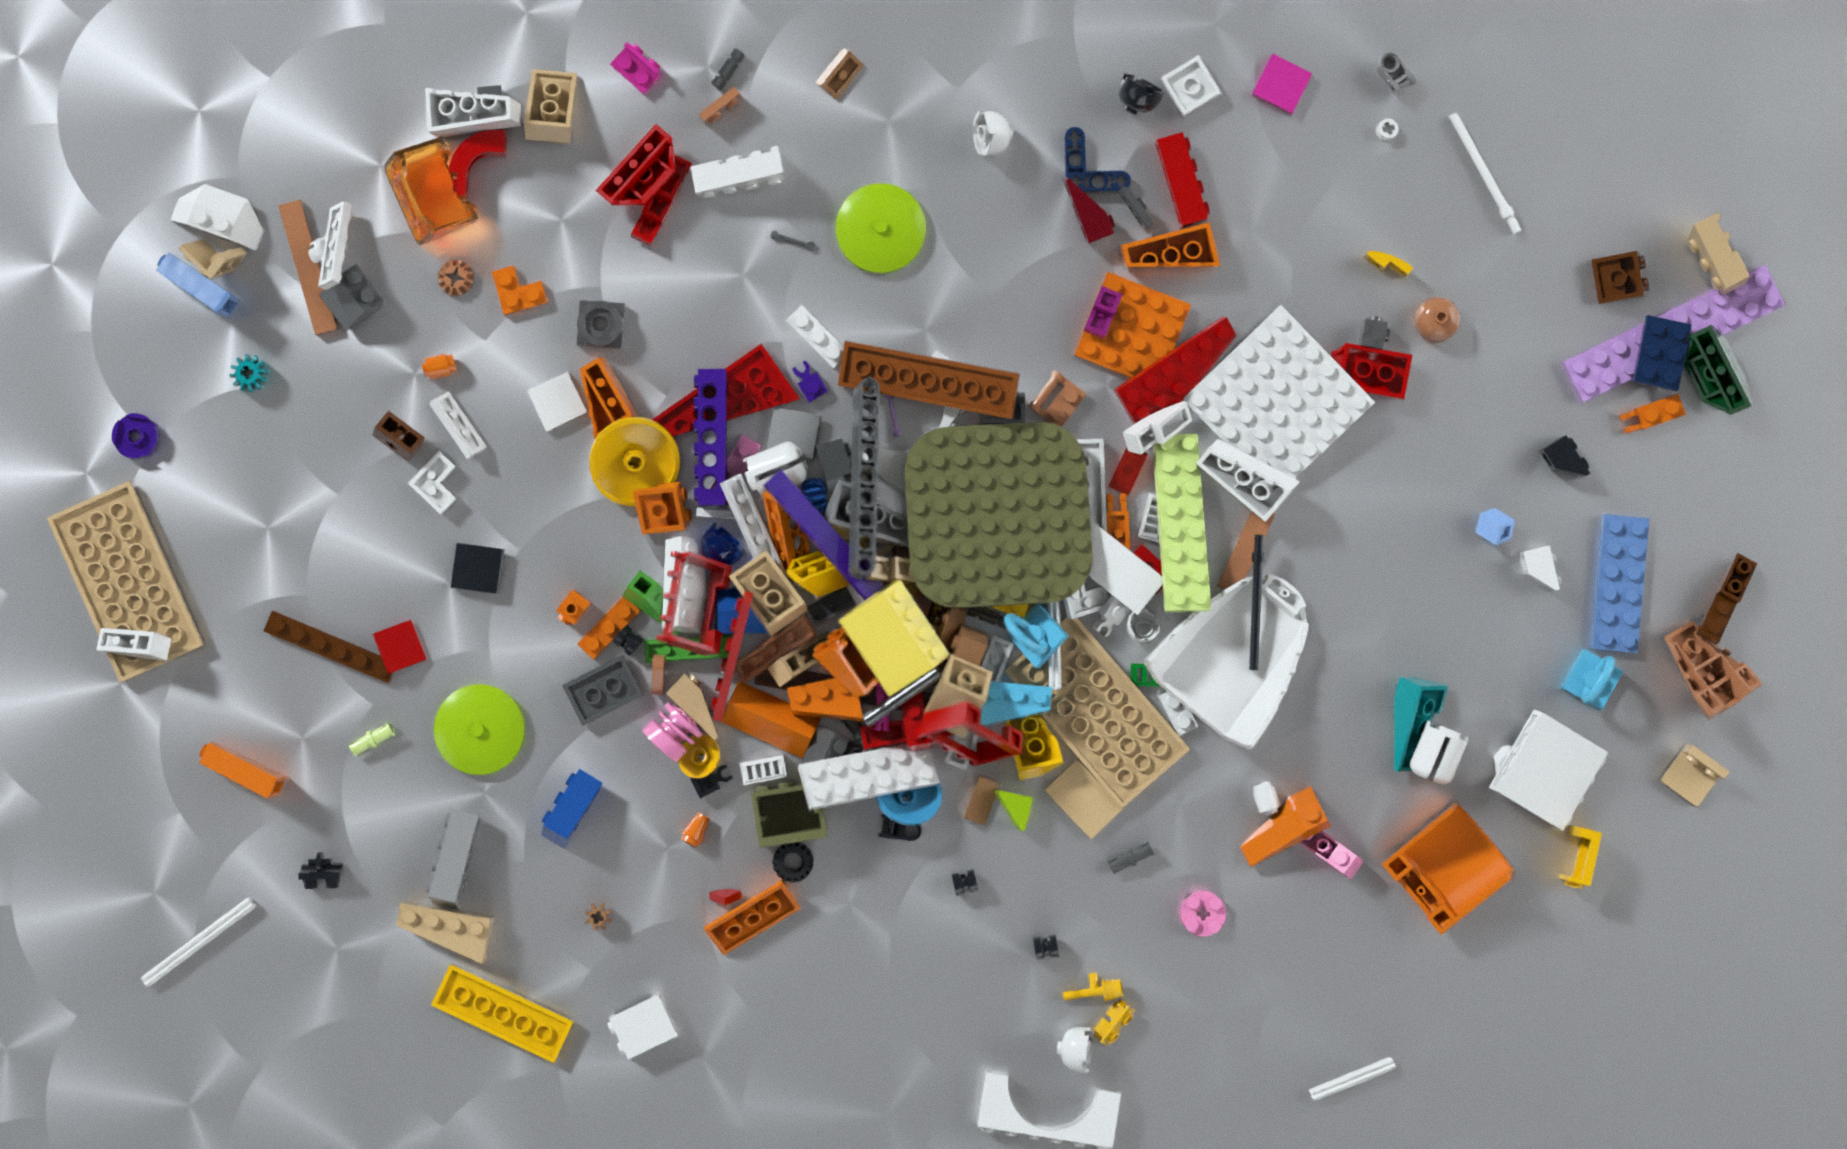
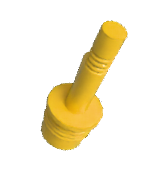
M1097 973L1088 974L1090 988L1063 992L1064 1001L1104 995L1106 1002L1124 996L1121 979H1102V986L1099 987Z

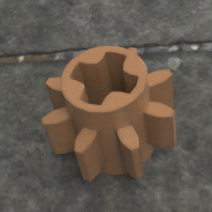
M593 903L591 904L593 911H585V914L589 916L585 924L591 923L593 931L597 926H601V929L605 930L606 926L604 923H611L613 921L611 918H608V914L612 912V909L606 911L604 909L605 903H602L598 908ZM600 911L604 919L596 922V917L593 914Z

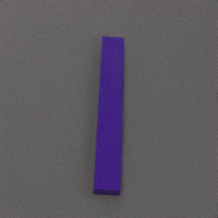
M781 469L763 484L765 489L864 600H867L884 587L880 581L867 580L866 577L855 579L851 576L849 572V546ZM859 562V568L862 571H866L865 565Z

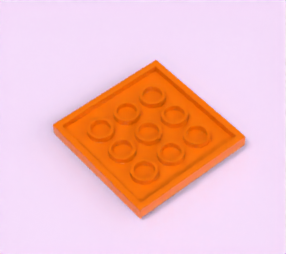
M1107 272L1102 286L1123 295L1105 338L1102 339L1083 332L1074 356L1132 378L1174 349L1191 304Z

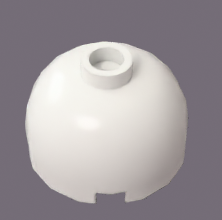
M980 111L976 114L973 126H977V134L973 133V139L978 154L983 156L1000 154L1007 148L1010 139L1013 137L1012 126L1009 125L1008 120L999 112Z
M1074 1027L1069 1029L1064 1034L1063 1040L1058 1041L1057 1054L1062 1056V1062L1068 1069L1081 1073L1089 1072L1090 1069L1086 1067V1064L1091 1065L1093 1039L1089 1038L1088 1033H1092V1027Z

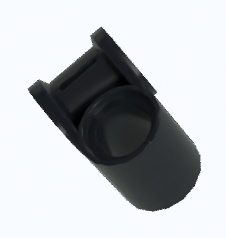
M881 814L883 821L878 837L915 841L923 832L921 824L916 825L918 834L911 837L906 833L907 825L899 824L888 818L885 814Z

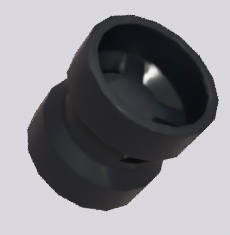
M626 625L612 642L617 646H622L624 652L631 656L644 639L640 635H635L632 628Z
M974 869L967 870L964 874H951L956 896L963 895L966 891H978Z
M1049 935L1044 939L1041 937L1033 938L1036 960H1042L1047 956L1051 958L1059 957L1056 935Z

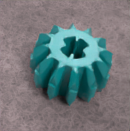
M248 354L244 355V361L239 357L236 358L239 365L232 364L231 368L236 371L229 374L231 378H236L232 384L234 386L240 385V391L243 392L248 388L250 393H254L255 387L261 390L263 387L260 382H268V379L263 377V375L269 373L268 369H262L266 365L265 361L259 362V357L256 355L251 359ZM248 369L253 371V376L250 375L251 378L245 376V372H249Z

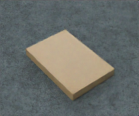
M1077 759L1044 790L1090 839L1095 837L1124 809L1118 805L1105 788Z

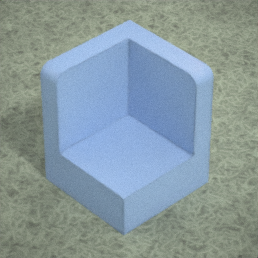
M1493 508L1480 513L1476 533L1497 545L1511 539L1515 520L1498 509Z

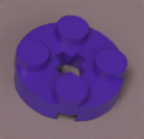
M131 413L125 415V417L115 423L112 429L113 444L121 455L128 458L140 459L150 456L159 441L156 423L142 414ZM135 430H138V434L141 435L137 442H133V438H130V433H135Z

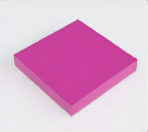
M1272 53L1252 95L1292 115L1313 73Z

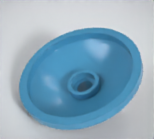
M940 783L934 786L878 796L876 801L881 811L891 820L899 824L914 826L929 821L936 814L941 805L942 790ZM901 797H906L908 802L903 801Z

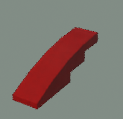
M674 155L676 172L644 206L641 216L631 232V238L650 247L690 171V166H692L691 162L677 155Z
M903 719L890 721L888 731L882 730L883 723H881V730H874L875 724L860 727L864 749L907 743ZM947 730L940 732L947 737L955 735Z

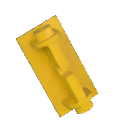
M1121 999L1118 1002L1115 1001L1106 1013L1112 1020L1109 1022L1103 1017L1094 1028L1093 1036L1098 1040L1102 1038L1100 1042L1107 1046L1116 1041L1119 1036V1030L1123 1025L1126 1026L1133 1018L1132 1013L1135 1010L1129 1006L1126 1007L1127 1004Z

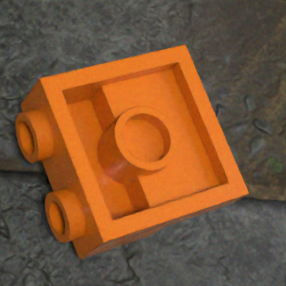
M681 482L663 483L657 487L635 489L633 491L642 535L685 530L689 522L692 521V512L690 509H686L685 501L688 498L687 489L681 486Z

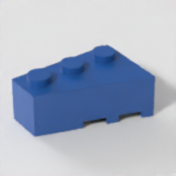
M581 769L576 774L572 772L565 783L568 785L564 793L560 791L553 802L556 804L552 812L548 810L541 821L544 823L541 835L565 849L568 839L576 831L582 817L599 793L603 782Z

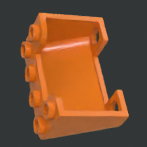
M840 627L827 636L828 640L826 642H822L814 648L815 652L812 656L854 697L866 695L879 681L877 678L872 679L875 675L843 627Z

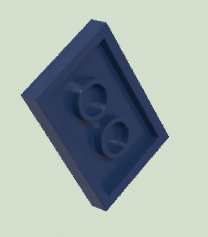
M1650 315L1645 316L1632 382L1679 391L1692 324Z

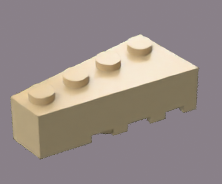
M404 901L400 903L396 926L483 964L487 959L494 917Z

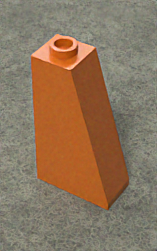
M209 742L208 745L205 744L199 754V757H201L200 764L267 799L278 797L287 778L286 775L216 742Z

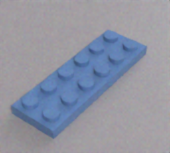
M1603 514L1591 649L1638 653L1650 518Z

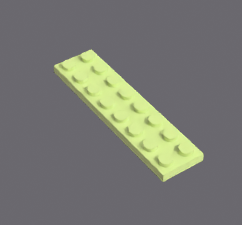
M1175 434L1164 444L1155 443L1152 446L1165 612H1209L1211 610L1201 472L1200 466L1196 464L1199 460L1198 434Z

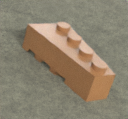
M961 624L957 636L955 635L950 655L952 654L979 666L988 646L987 633ZM947 657V658L945 659V662H944V665H943V669H944V667H945V665H946V663H947L949 657Z

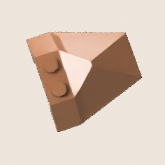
M1691 621L1668 634L1664 639L1694 703L1710 721L1736 705L1763 683L1744 662L1739 664L1729 656L1731 652L1728 649L1722 650L1712 642L1696 635L1699 626Z

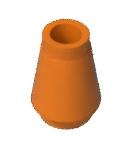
M698 813L682 832L681 840L697 848L698 844H702L710 819Z

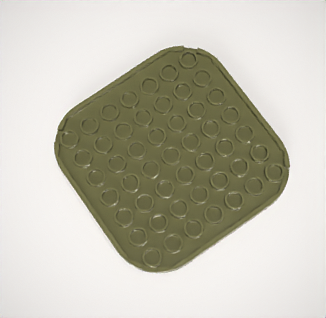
M1047 422L953 426L929 431L915 442L908 453L904 469L909 558L914 583L928 599L935 604L948 608L1054 603L1067 599L1082 587L1092 567L1087 470L1082 447L1070 432L1056 424Z

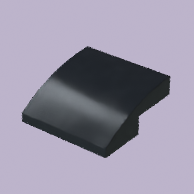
M457 543L450 588L499 594L505 549Z

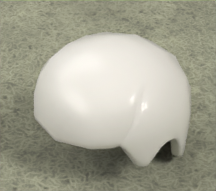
M1144 607L1139 615L1132 612L1128 617L1126 625L1129 635L1140 643L1154 641L1160 634L1161 629L1157 613L1148 610L1147 607Z

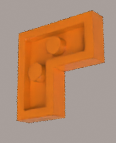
M514 266L492 271L505 316L548 304L542 281L520 287Z

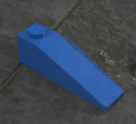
M720 589L717 591L716 630L722 632V635L734 634V632L730 631L733 618L738 619L739 612L735 611L738 598L743 599L738 589ZM750 608L743 634H768Z

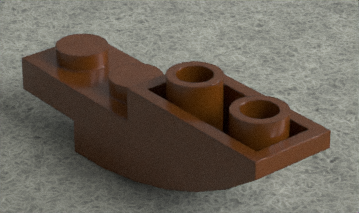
M1739 553L1735 554L1701 616L1703 619L1696 635L1715 645L1720 642L1736 604L1741 601L1758 563Z

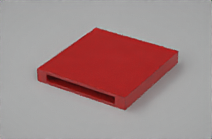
M411 620L372 634L388 674L427 660Z

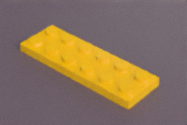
M452 963L431 1006L552 1063H555L574 1023L573 1020Z

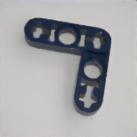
M1071 127L1067 130L1064 138L1065 177L1070 178L1072 181L1074 177H1078V181H1085V176H1089V188H1085L1086 184H1079L1078 186L1085 193H1118L1124 186H1130L1131 177L1125 171H1086L1085 134L1079 127ZM1073 132H1076L1077 136H1081V139L1077 141V148L1082 147V151L1077 149L1068 151V147L1073 148V140L1068 138L1072 136ZM1073 154H1078L1082 162L1078 166H1072L1069 163V157ZM1095 176H1101L1105 184L1101 188H1096L1092 185V179ZM1108 176H1112L1111 180H1118L1119 176H1122L1123 180H1127L1123 187H1119L1118 183H1111L1112 188H1107Z

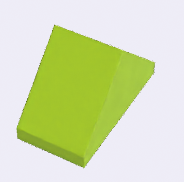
M999 789L995 790V795L1016 829L1024 831L1027 826L1033 797Z

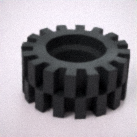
M804 843L782 844L773 855L772 864L777 876L790 883L802 881L810 874L813 868V855ZM789 853H797L801 857L802 865L799 869L789 870L785 866L784 859Z

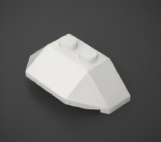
M207 184L179 198L171 218L174 222L255 251L264 231L248 199Z

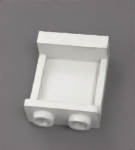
M657 993L651 998L609 1017L608 1027L612 1035L616 1034L620 1041L617 1044L622 1056L626 1055L628 1059L679 1035V1031L661 993Z

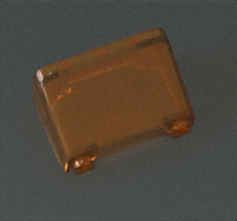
M443 137L395 151L384 165L388 181L418 245L434 241L479 219L477 207L469 201L464 202L463 199H458L456 192H453L454 178L450 176L447 165L451 149L448 143H445Z

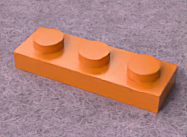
M622 597L577 645L594 660L641 611Z

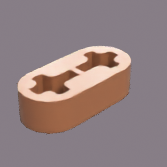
M653 655L651 694H664L665 655Z

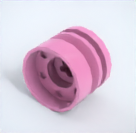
M668 702L665 708L671 714L668 716L662 710L658 712L664 722L660 724L652 719L642 731L662 752L677 762L687 752L681 742L685 740L693 745L695 741L689 735L690 732L698 738L703 733L698 728L696 722L685 711Z

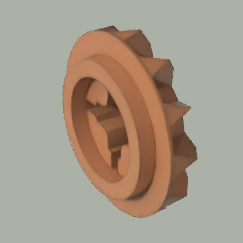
M450 260L442 264L438 272L439 286L445 293L452 296L465 294L471 288L474 281L472 269L461 260ZM455 271H458V275L464 280H456L453 285L452 279L447 275H454Z

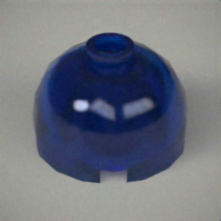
M713 523L705 531L701 539V547L705 553L704 556L730 566L736 564L746 554L744 548L740 551L737 547L740 543L725 528L721 526L717 529V523Z

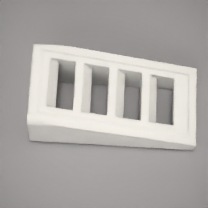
M1148 493L1137 537L1159 543L1158 526L1146 523L1147 519L1158 521V516L1149 514V510L1157 511V506L1151 505L1152 501L1157 502L1156 494ZM1146 527L1157 530V534L1144 532V529Z
M784 754L739 763L743 785L788 777ZM773 761L778 762L780 774H775ZM764 763H769L770 776L766 775ZM757 764H760L762 777L759 778L756 770ZM747 766H751L753 779L748 777Z

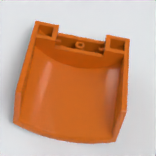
M1457 802L1453 803L1382 863L1396 882L1399 881L1426 913V918L1441 935L1509 882L1515 873L1513 867L1490 837Z

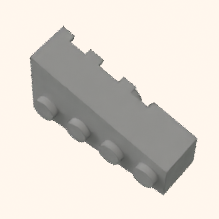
M452 809L451 815L447 814L444 827L447 830L445 836H441L438 849L441 852L439 858H435L432 871H435L433 880L428 881L426 893H429L428 897L433 904L460 909L461 902L457 898L458 894L462 893L465 888L466 876L463 874L470 867L472 854L469 852L470 849H474L481 821L478 814Z

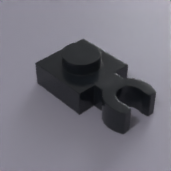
M726 764L720 766L716 773L713 774L712 772L704 778H690L700 799L720 789L718 782H728L733 778L732 775L728 777L722 776V770L728 767Z

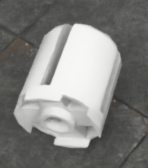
M783 442L744 458L743 462L747 461L749 470L745 472L747 481L752 491L757 490L762 496L759 500H763L762 493L767 491L763 484L776 473L766 475L765 472L789 463L803 455L801 449L793 442ZM803 460L781 470L796 486L806 480L808 466L806 460Z
M1427 720L1411 759L1410 768L1420 777L1427 779L1429 776V780L1432 782L1447 784L1453 779L1469 737H1465L1462 740L1459 738L1460 733L1437 724L1435 728L1430 727L1431 722Z

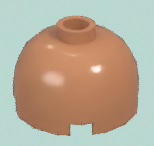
M1433 297L1418 306L1414 314V325L1422 338L1429 342L1439 343L1448 340L1456 333L1460 325V314L1452 301L1446 298Z

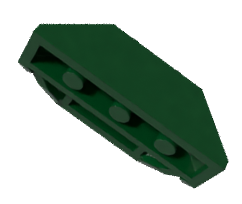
M1712 324L1690 334L1684 367L1702 402L1725 411V413L1730 415L1752 406L1748 381L1727 339Z

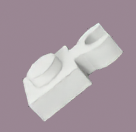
M1111 595L1099 612L1103 617L1094 623L1093 629L1108 637L1112 631V625L1116 624L1119 626L1130 609Z

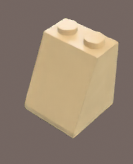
M951 654L942 671L941 678L938 680L926 705L925 713L965 701L982 709L986 702L993 672ZM959 726L947 731L965 738L969 730Z

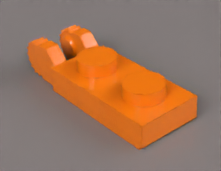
M1675 394L1635 408L1634 411L1619 417L1620 420L1625 421L1633 416H1637L1639 424L1626 427L1624 432L1627 434L1684 416L1686 413L1679 394Z
M1121 493L1119 497L1121 511H1113L1112 494H1106L1107 533L1131 551L1126 493Z

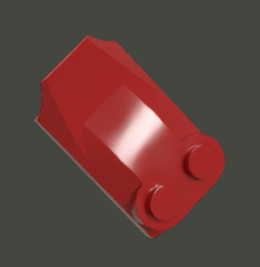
M1345 343L1339 349L1331 352V357L1366 393L1391 399H1405L1413 355Z

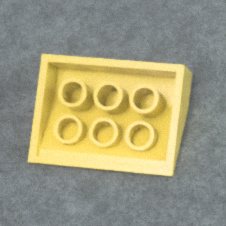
M901 580L889 582L839 620V623L888 696L893 695L932 670L950 656Z

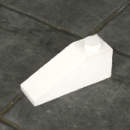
M101 628L96 650L146 659L167 660L172 638L156 632Z

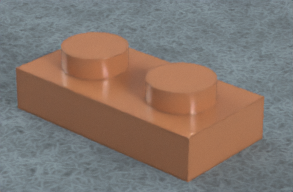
M733 87L699 113L704 124L717 122L722 117L721 113L727 108L731 110L740 103V93Z

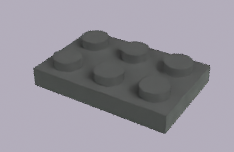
M624 655L562 685L582 726L644 695Z

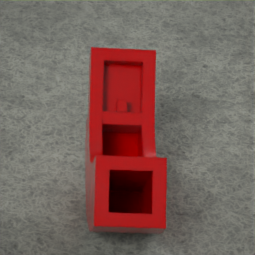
M506 130L478 132L464 140L455 150L448 172L450 176L457 177V179H453V192H456L458 199L468 200L469 174L477 161L485 157H506L508 138Z

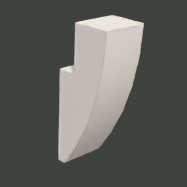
M1182 401L1159 410L1125 430L1123 436L1128 451L1142 455L1155 443L1164 444L1192 422L1187 402Z

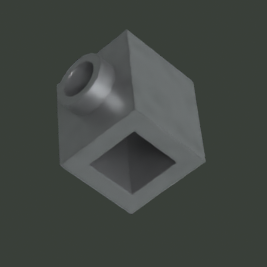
M1369 316V319L1365 318L1362 321L1358 345L1383 349L1384 342H1388L1390 336V329L1387 328L1388 322L1382 321L1383 318L1378 316Z

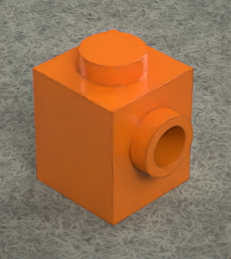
M572 589L556 610L560 614L558 618L568 626L570 623L577 625L593 603Z

